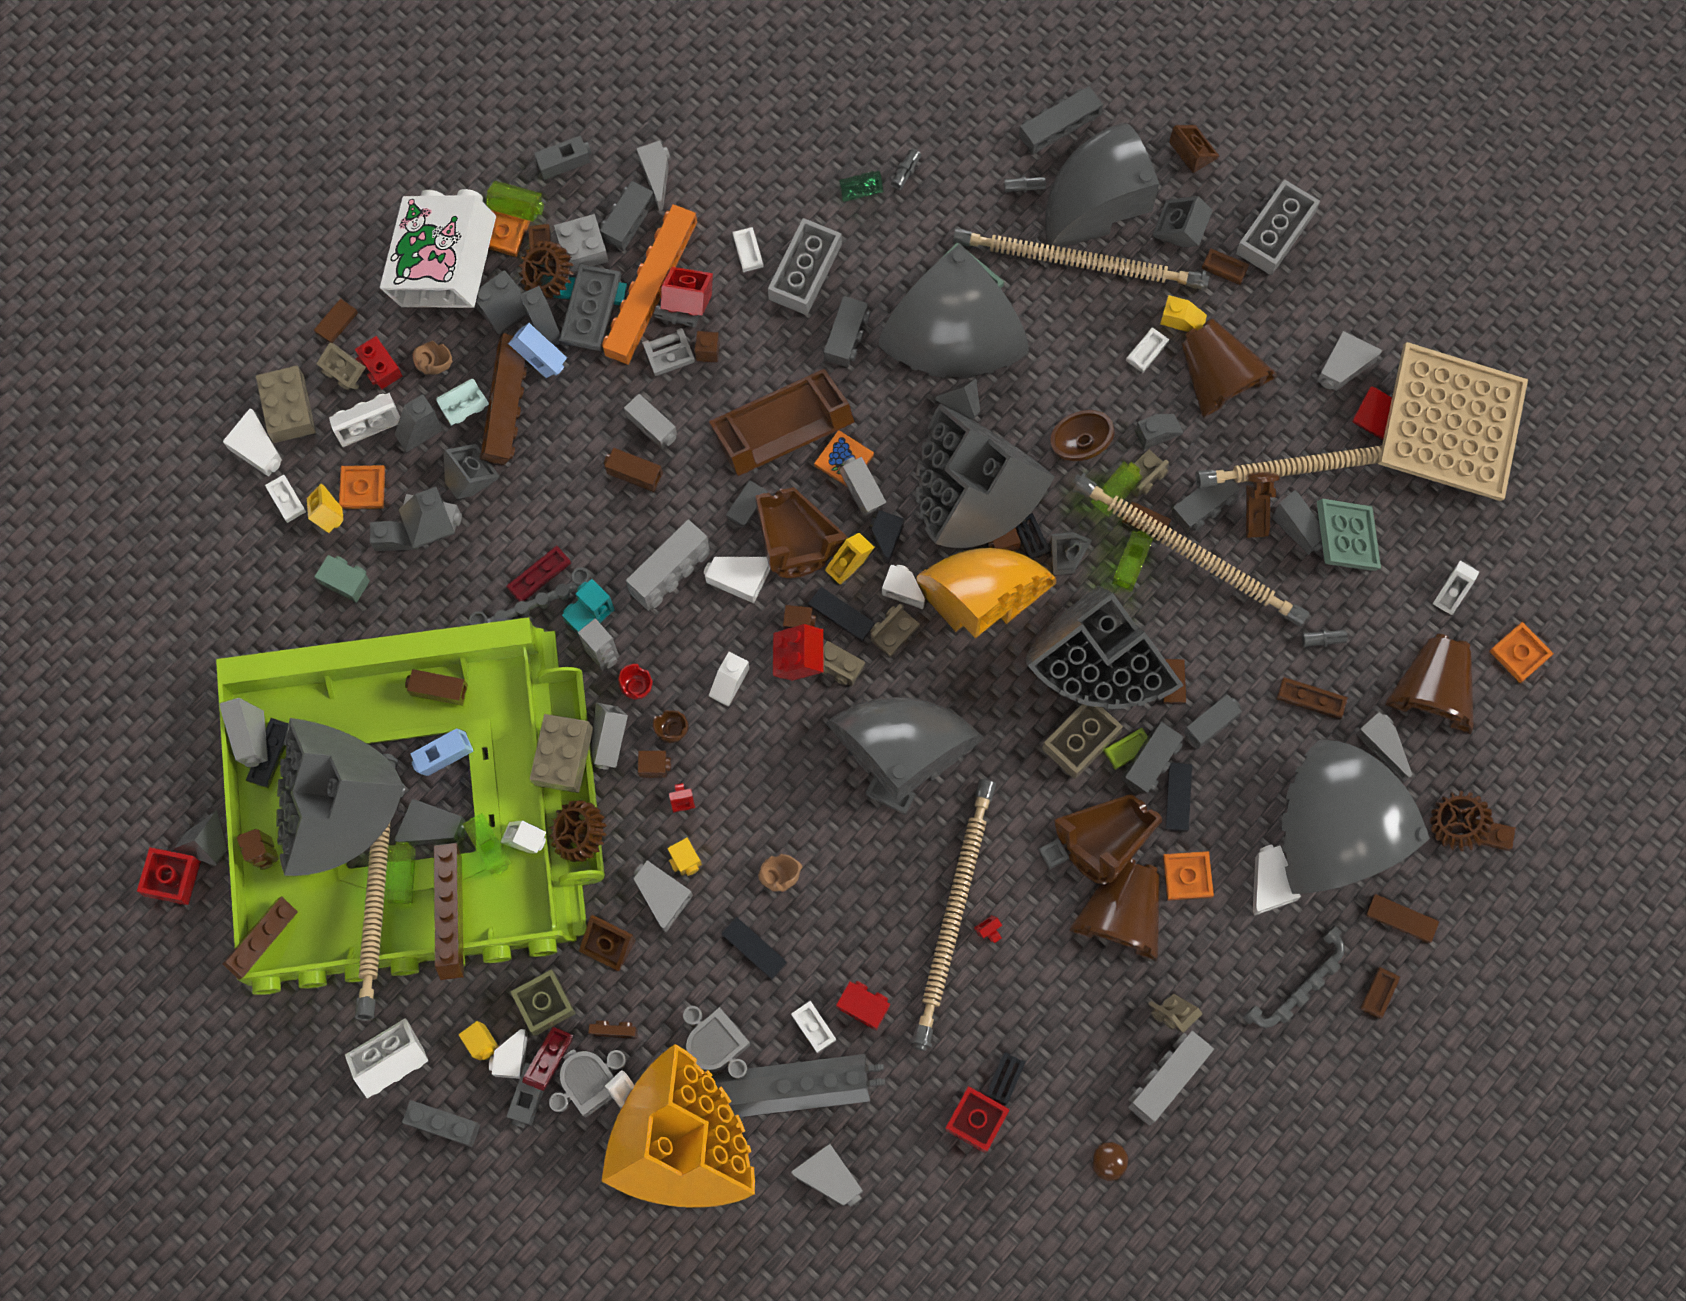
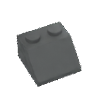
M1199 196L1166 200L1153 236L1180 247L1199 246L1213 210Z
M505 270L479 288L475 307L498 335L526 317L520 298L522 292Z

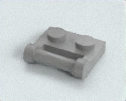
M682 328L677 329L673 334L650 342L648 340L642 342L655 376L695 362ZM678 340L681 342L679 344L667 347L656 352L652 351L653 349L676 342Z

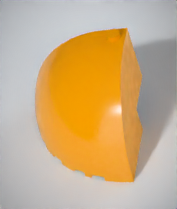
M978 548L951 555L927 570L922 571L916 580L923 596L954 631L957 632L964 626L974 638H977L1000 618L1006 624L1009 623L1056 584V578L1038 562L1020 553L997 548Z
M674 1044L647 1068L626 1098L608 1141L602 1182L641 1200L676 1207L726 1205L755 1195L754 1167L750 1166L748 1156L751 1153V1148L743 1137L742 1133L745 1132L739 1115H734L729 1106L730 1098L722 1086L719 1088L716 1086L710 1071L704 1072L696 1064L697 1059L678 1045Z

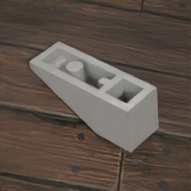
M657 141L637 148V154L649 187L654 192L657 207L661 211L664 207L670 154L667 147L663 148L661 141Z
M1378 712L1356 735L1405 783L1412 776V772L1396 727L1387 715H1382Z

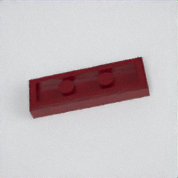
M556 545L509 583L506 588L518 602L525 601L569 566L571 561Z
M552 1027L526 1071L522 1083L544 1091L570 1046L573 1035Z

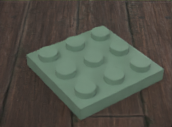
M1328 499L1317 501L1325 564L1371 571L1381 569L1372 506Z

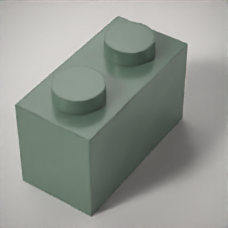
M328 555L316 573L315 579L319 584L357 603L370 582L366 571L356 565L354 568L347 565L348 562L339 556L334 558Z

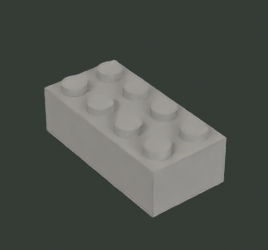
M1284 179L1240 241L1236 254L1272 276L1316 213L1320 200Z
M803 218L768 287L769 300L808 315L841 248L842 233Z
M688 519L626 579L630 594L648 611L652 607L656 608L663 601L662 597L668 592H673L677 588L678 582L683 577H688L693 572V567L698 562H703L709 556L710 548L707 536Z
M1193 1031L1188 1035L1183 1033L1173 1044L1174 1052L1172 1053L1169 1050L1158 1063L1161 1066L1160 1069L1157 1071L1154 1068L1143 1081L1146 1086L1143 1089L1141 1087L1136 1089L1128 1099L1132 1102L1128 1108L1149 1126L1159 1118L1214 1050L1213 1047Z

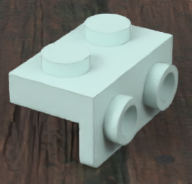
M470 379L436 398L438 405L451 425L464 421L467 416L478 413L489 405L474 379Z

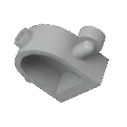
M687 1007L684 1010L683 1018L688 1025L695 1026L696 1028L687 1039L686 1051L697 1059L696 1064L704 1072L707 1070L717 1072L728 1065V1071L733 1078H743L747 1073V1065L743 1060L735 1058L751 1046L750 1042L720 1007L704 1021L702 1020V1012L698 1007Z
M573 1049L564 1055L563 1059L565 1062L560 1070V1081L566 1093L557 1092L550 1097L549 1106L555 1112H563L572 1100L582 1116L586 1118L611 1100L612 1096L605 1088V1085L614 1078L611 1073L613 1069L620 1070L625 1066L626 1056L623 1052L619 1050L611 1051L607 1056V1063H604L596 1054L587 1051L576 1052Z

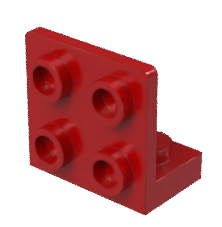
M1371 386L1352 422L1383 440L1392 397Z

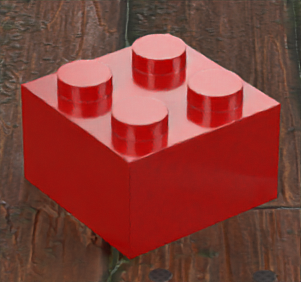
M671 267L662 284L661 309H666L670 312H684L692 316L703 315L712 296L713 273Z
M802 624L773 633V676L794 681L824 672L823 629Z
M149 847L137 892L145 897L189 905L201 861L191 855Z
M968 1086L945 1131L987 1153L1010 1109Z

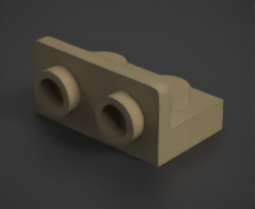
M334 343L328 344L316 363L322 368L321 372L330 378L335 377L339 380L338 384L347 390L349 388H359L356 382L366 368Z
M1149 449L1119 477L1118 481L1137 498L1142 493L1146 495L1153 488L1154 485L1152 483L1155 480H1161L1166 476L1169 461L1165 460L1163 462Z
M899 604L896 608L894 606L891 607L885 615L887 618L882 623L877 622L870 631L871 641L889 657L920 627V624L904 611L902 604Z
M829 641L823 647L824 672L822 674L827 675L829 673L835 677L834 679L838 683L845 686L846 684L853 686L866 662Z
M1175 994L1167 998L1162 1006L1153 1001L1148 1003L1153 1010L1151 1015L1159 1023L1163 1021L1171 1030L1175 1028L1182 1033L1202 1015L1198 1007Z

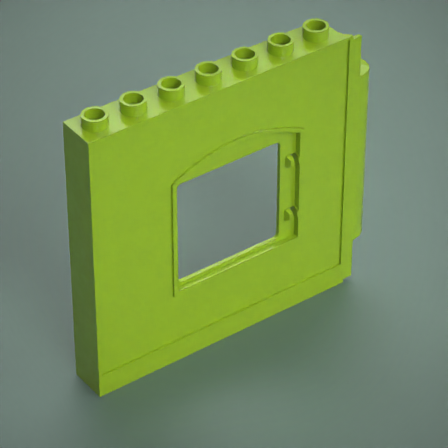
M528 617L216 659L235 948L277 898L282 896L298 911L247 974L239 980L248 986H252V994L266 995L278 993L281 991L280 982L298 979L299 988L323 987L327 985L326 975L340 973L345 974L346 982L363 981V979L359 978L368 867L350 869L347 867L346 862L343 865L320 873L299 876L284 875L279 857L281 853L284 854L283 846L278 845L279 827L276 825V810L281 809L279 807L280 797H277L278 779H283L280 774L281 759L269 789L246 781L251 767H246L235 760L220 710V703L236 698H241L264 711L265 731L270 718L289 723L290 718L319 723L348 733L367 744L446 734L456 728L465 731L474 752L469 754L478 847L475 852L461 854L464 966L465 956L483 954L484 963H499L511 960V950L529 948V956L531 957L553 955L557 953L556 944L577 941L576 936H583L585 934L587 923L583 886L595 884L604 879L602 847L599 845L600 852L594 853V858H587L584 862L565 860L561 858V855L555 853L556 848L551 846L554 840L549 836L553 833V830L549 827L554 825V821L551 818H557L556 811L562 810V805L569 804V801L582 800L592 803L597 807L590 745L579 793L535 786L530 781L544 714L588 721L582 670L574 667L559 668L555 631L544 632L543 628L534 627ZM412 669L465 679L468 687L463 706L411 696L407 688H405L407 676L411 675ZM285 746V749L281 756L282 759H286L287 746ZM483 748H488L489 759L485 760ZM582 814L579 815L580 819H585V817ZM489 815H494L495 827H491ZM524 821L545 831L544 838L546 841L541 851L528 853L500 843L509 822ZM259 829L271 836L279 859L273 863L271 868L260 870L259 867L253 866L243 858L242 848H240L237 840L238 835ZM573 842L571 843V845L573 846V848H576V847H577V846H576V843H573ZM434 858L387 864L378 968L391 967V975L393 976L416 974L419 972L420 962L435 960Z

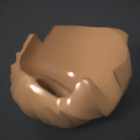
M433 340L418 346L412 354L416 368L424 374H439L449 369L453 362L449 349L444 344L438 345Z
M781 853L776 857L770 856L762 863L758 877L762 885L770 890L784 892L798 881L803 866L793 857Z

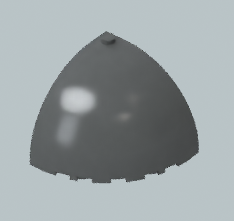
M1117 124L1089 138L1071 154L1058 172L1052 184L1045 211V231L1048 245H1050L1049 249H1051L1052 245L1057 249V246L1062 248L1109 235L1113 222L1153 211L1159 181L1140 137L1129 124Z
M958 244L932 266L904 296L885 324L878 344L886 354L898 362L901 361L911 366V369L915 371L918 369L929 373V375L943 378L946 376L972 378L975 375L984 373L991 374L994 373V370L1004 366L1008 367L1028 354L1029 350L1024 328L1011 303L989 273L961 244Z
M939 404L928 426V429L931 431L927 442H923L921 446L922 460H919L917 465L916 477H919V487L916 488V501L920 504L921 512L919 516L920 519L924 520L926 524L924 529L935 544L951 548H968L983 545L1005 535L1019 525L1038 505L1055 476L1033 458L997 434L960 413Z
M1099 585L1059 616L1039 636L1026 656V664L1046 685L1059 694L1087 706L1107 707L1108 709H1122L1136 705L1142 706L1147 702L1156 699L1160 700L1184 686L1148 635L1136 626L1115 595Z
M889 697L865 701L838 713L826 723L869 775L872 772L897 803L928 778L931 781L983 741V737L968 722L952 711L937 704L913 698Z
M290 718L284 740V745L287 746L286 759L281 758L280 774L283 779H278L277 797H280L279 807L281 808L276 810V825L279 827L277 842L278 845L283 846L284 854L281 853L279 857L284 875H310L343 865L368 849L382 835L392 820L400 797L404 795L405 786L402 784L393 765L380 752L367 743L348 733L326 725Z
M1318 740L1304 755L1306 760L1302 766L1297 767L1295 782L1290 783L1286 800L1289 801L1287 813H1283L1282 831H1286L1282 851L1287 853L1288 866L1285 867L1292 894L1325 891L1366 879L1401 862L1430 839L1420 811L1412 796L1398 777L1378 759L1355 746L1333 740Z

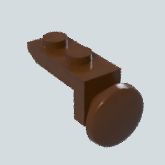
M1253 472L1246 476L1247 481L1254 482V485L1246 486V537L1269 536L1270 497H1276L1274 481H1278L1280 478L1277 473Z

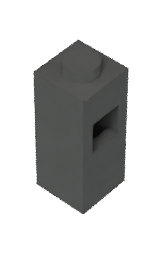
M580 135L535 152L534 156L541 175L546 180L590 163L589 154L592 153L588 142L584 143Z
M1228 695L1224 696L1188 725L1184 734L1197 749H1200L1239 717L1242 712L1240 704L1236 699L1230 698Z
M525 1063L506 1116L512 1120V1125L524 1128L525 1125L532 1126L544 1091L522 1083L523 1077L531 1065L529 1063Z

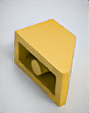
M1168 295L1160 325L1186 332L1192 329L1198 331L1203 328L1207 315L1189 300Z
M320 484L307 498L308 519L330 533L333 528H338L343 522V511L326 487Z
M858 533L845 540L825 571L839 584H842L865 562L875 547Z

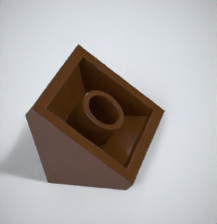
M1175 125L1173 127L1169 143L1192 173L1218 159L1219 154L1196 125Z
M591 915L579 952L620 971L636 939L632 934Z

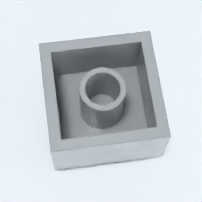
M595 214L554 225L559 244L572 257L569 262L574 266L570 268V271H578L579 264L595 266L608 262Z

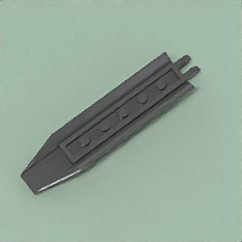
M866 1054L749 1068L746 1075L740 1079L733 1078L729 1071L712 1077L718 1088L722 1086L731 1100L729 1106L734 1115H739V1117L870 1102L868 1087L885 1085V1079L867 1080V1072H880L884 1070V1065L866 1066Z

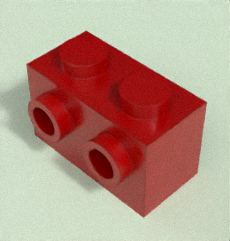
M377 336L354 349L358 355L355 359L366 367L369 372L366 375L373 386L377 384L382 390L403 377L399 367Z
M850 981L840 997L836 1009L877 1031L890 1008V1003L887 1002L888 998L878 992L875 995L868 992V987L859 981H856L855 984Z

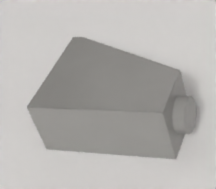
M1343 331L1317 382L1327 389L1337 391L1373 365L1382 350Z
M241 698L220 703V710L235 760L246 767H256L259 763L268 761L264 711Z
M596 703L591 756L592 762L596 764L595 767L608 770L609 767L616 768L628 717L618 706Z
M647 860L644 865L641 863L635 870L634 881L663 931L667 932L693 894L685 886Z
M830 1144L792 1171L795 1178L842 1206L849 1204L851 1207L862 1199L860 1194L863 1193V1190Z

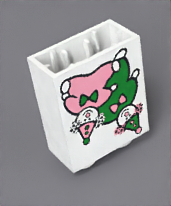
M461 189L457 195L445 196L434 190H424L421 196H403L380 289L401 307L474 308L496 215L482 202V195L473 190Z

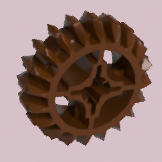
M538 241V245L531 244L532 250H525L527 256L521 257L524 262L518 265L522 268V271L518 274L520 277H523L520 282L525 285L524 289L529 291L540 286L545 298H554V295H561L560 290H567L565 284L571 283L568 278L569 275H573L570 268L574 265L569 262L572 257L567 254L568 251L552 241Z
M1463 791L1459 792V796H1455L1451 792V798L1448 799L1443 796V803L1436 802L1435 806L1437 809H1432L1431 811L1433 816L1430 818V824L1433 825L1431 830L1432 833H1436V840H1442L1441 842L1444 847L1450 844V849L1454 850L1456 846H1459L1460 851L1463 852L1464 846H1468L1472 850L1474 843L1481 846L1480 839H1488L1487 833L1492 832V826L1490 825L1494 823L1493 818L1490 817L1492 810L1487 809L1488 803L1486 801L1481 802L1482 800L1479 795L1473 798V793L1471 792L1467 796H1464ZM1450 812L1452 818L1447 821V825L1443 826L1444 818ZM1480 816V822L1473 830L1471 824L1476 821V817ZM1457 817H1458L1459 820H1460V819H1463V821H1464V819H1465L1466 825H1465L1464 822H1463V823H1460V821H1459V823H1458Z
M582 800L569 801V804L562 805V810L556 811L557 818H551L554 821V825L549 827L553 830L549 837L554 840L551 846L556 848L555 853L571 862H584L587 858H594V853L600 852L598 846L604 844L602 837L607 835L603 832L607 825L602 823L605 817L600 814L601 810L592 803ZM582 814L585 817V819H580L579 815ZM572 842L576 843V848H573V846L571 845Z

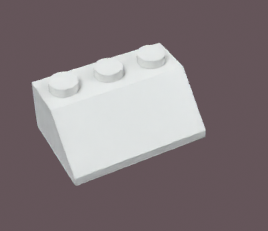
M390 393L379 394L368 402H360L346 411H338L329 419L333 432L342 447H345L398 425L400 415Z
M406 1018L345 1054L353 1079L366 1098L378 1094L385 1087L401 1080L403 1076L419 1069L428 1062L425 1051Z

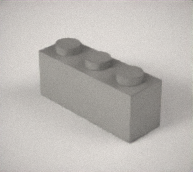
M595 618L581 629L578 634L585 652L603 671L606 667L611 668L616 664L619 654L613 638Z

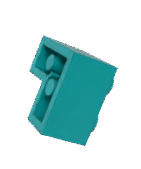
M591 579L588 583L584 582L578 587L576 593L578 601L575 604L571 603L568 605L562 617L564 622L579 636L578 632L595 618L601 623L614 611L610 596Z

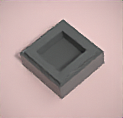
M1059 838L1038 849L1049 870L1069 860V856Z

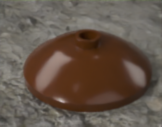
M1083 410L1062 419L1053 429L1050 442L1054 453L1060 458L1068 461H1084L1096 457L1110 445L1115 429L1112 420L1105 413L1096 410Z

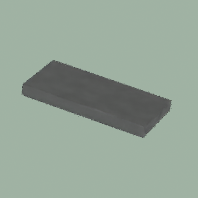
M579 264L559 339L560 344L602 351V342L606 336L621 278L620 271Z

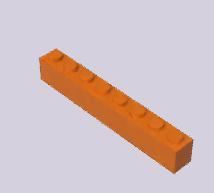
M674 204L670 211H666L663 218L664 223L655 233V242L653 246L650 245L648 247L646 260L638 268V277L635 282H631L628 290L629 295L627 299H623L620 305L618 318L615 317L611 324L612 330L609 336L606 335L602 342L605 356L629 365L655 311L656 305L661 299L662 284L671 267L677 266L697 224L695 212Z

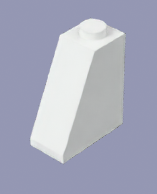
M252 409L246 412L223 441L230 451L268 477L279 468L282 461Z
M714 557L712 563H707L704 574L706 583L754 603L771 569L768 565L767 557Z
M1265 846L1260 849V853L1255 857L1254 916L1295 902L1301 897L1300 894H1292L1285 871L1288 863L1281 846Z

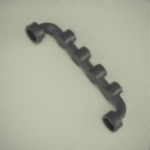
M582 567L576 568L572 572V583L567 585L559 584L554 591L547 594L543 592L538 593L535 599L528 602L520 601L514 608L507 611L499 610L495 613V616L488 619L483 612L476 611L470 615L469 623L470 625L506 621L515 616L525 618L529 615L530 610L536 607L546 609L549 607L550 601L557 598L567 600L571 592L576 591L582 583L590 581L589 572Z
M1336 925L1329 929L1322 937L1328 945L1332 942L1335 944V952L1306 979L1300 988L1291 994L1284 1004L1276 1009L1271 1017L1262 1018L1260 1015L1263 1011L1257 1005H1254L1243 1016L1248 1024L1254 1022L1260 1027L1269 1028L1276 1025L1279 1021L1283 1024L1286 1023L1293 1016L1290 1010L1295 1005L1299 1008L1309 1000L1306 994L1311 989L1315 992L1319 990L1325 983L1322 978L1327 973L1332 976L1340 969L1341 966L1338 962L1344 955L1345 946L1340 937L1342 931Z

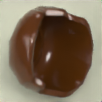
M665 710L660 716L654 717L652 727L659 739L665 743H675L685 737L689 724L685 715L679 711Z
M1105 1142L1095 1149L1092 1167L1099 1178L1106 1181H1114L1125 1174L1128 1166V1154L1121 1145L1114 1142Z

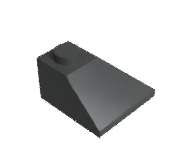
M476 444L446 449L443 452L445 484L456 499L471 497L500 477L490 462L479 460L481 450Z
M437 487L415 494L399 509L413 549L455 534Z

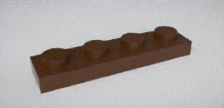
M282 896L277 898L222 964L236 978L242 979L298 911Z

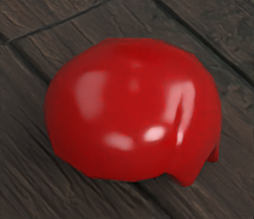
M638 664L626 665L620 671L618 678L619 689L630 699H642L651 692L653 681L649 671L640 668Z

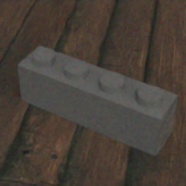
M1090 86L1085 89H1078L1071 97L1058 101L1054 107L1042 110L1033 119L1025 120L1020 126L1019 137L1033 155L1100 116L1103 103Z

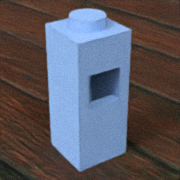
M530 323L520 328L508 343L545 378L553 374L555 376L558 375L564 368L562 364L567 357Z
M456 728L410 754L413 758L412 766L417 773L429 776L474 752L466 732Z

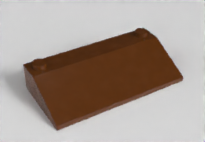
M825 369L709 421L737 476L855 423L848 401Z

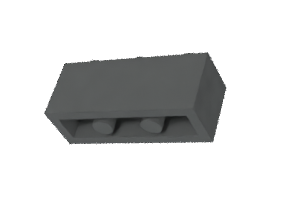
M631 181L629 186L623 189L619 202L612 206L608 219L604 220L599 230L602 240L624 251L655 203L654 192Z
M843 296L824 350V361L849 368L851 361H855L858 349H855L857 342L861 343L864 335L863 325L864 323L868 324L871 314L868 311V303Z
M1232 479L1225 480V483H1218L1216 486L1198 488L1173 507L1171 516L1187 534L1192 530L1196 532L1204 526L1206 519L1209 517L1211 519L1215 518L1222 511L1221 508L1226 504L1228 506L1232 505L1238 499L1237 495L1240 488Z
M1163 722L1157 723L1120 780L1141 794L1148 793L1149 791L1152 792L1159 782L1156 780L1159 774H1164L1171 763L1168 760L1172 754L1176 755L1181 749L1182 744L1180 742L1183 736Z
M412 1100L409 1102L402 1121L403 1124L470 1147H473L481 1125L475 1121Z

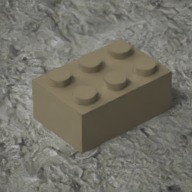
M298 365L256 375L267 433L273 443L316 433L304 375Z
M1082 704L1044 742L1042 750L1075 780L1121 733L1123 726L1103 707Z
M544 714L530 775V781L535 786L579 793L593 731L589 721Z

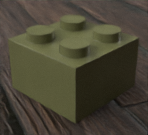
M552 969L510 991L530 1032L534 1036L576 1014Z

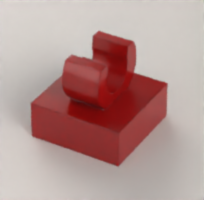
M684 783L676 784V792L669 793L673 813L694 809L695 803L692 790H685Z
M993 915L974 927L978 936L982 938L988 937L993 943L1002 939L997 931L1002 924Z

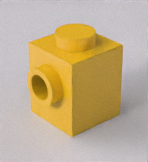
M688 837L667 848L672 857L669 863L674 872L679 870L682 876L685 874L690 876L699 870L698 867L702 865Z
M476 1021L459 1034L472 1057L478 1060L488 1059L494 1054V1050L499 1047L485 1024Z

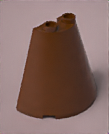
M1214 319L1207 321L1203 328L1198 331L1192 329L1185 334L1187 339L1182 343V347L1203 418L1218 411L1227 400L1256 385L1259 388L1277 378L1276 372L1218 322H1215Z
M794 487L781 489L774 496H771L770 493H762L755 496L768 565L772 572H776L780 577L796 578L821 569L825 566L824 562L831 556L834 557L845 540L848 539L837 526Z
M1436 634L1435 638L1428 639L1386 700L1385 705L1407 712L1410 707H1414L1450 719L1449 727L1471 734L1474 722L1470 644L1466 641L1451 640L1444 634Z
M1129 794L1057 818L1054 821L1058 838L1061 844H1066L1067 849L1070 851L1068 856L1072 863L1088 879L1104 885L1116 879L1154 830L1162 823V817L1152 809L1147 811L1146 804L1142 800Z
M1131 859L1114 881L1099 885L1071 925L1069 931L1089 938L1092 935L1105 938L1136 949L1135 954L1157 961L1159 874L1156 872L1158 868L1149 864L1142 866L1136 864L1134 859Z

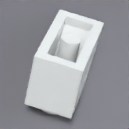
M1459 561L1433 604L1453 615L1475 582L1479 571Z
M891 565L882 587V595L923 609L925 598L913 573L905 566Z
M728 652L717 672L709 697L729 707L750 669L749 662Z
M524 821L509 822L500 843L528 853H537L541 851L546 839L544 836L546 832Z
M520 1029L494 1051V1057L491 1056L489 1060V1071H492L493 1076L520 1079L525 1064L528 1032L525 1029Z

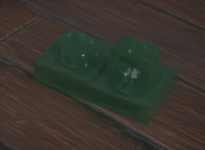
M880 171L861 173V175L839 180L843 202L884 192Z

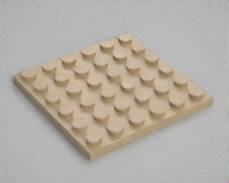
M1406 342L1402 349L1378 464L1498 501L1504 500L1528 379Z

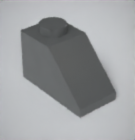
M1156 414L1138 421L1135 433L1145 450L1182 435L1183 430L1175 414Z
M394 521L370 522V544L375 551L419 550V548L413 549L404 524Z

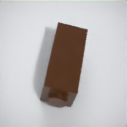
M614 447L611 454L608 453L604 460L608 475L655 492L663 475L660 465Z
M412 669L411 675L407 676L405 688H407L411 696L463 706L468 687L465 679Z

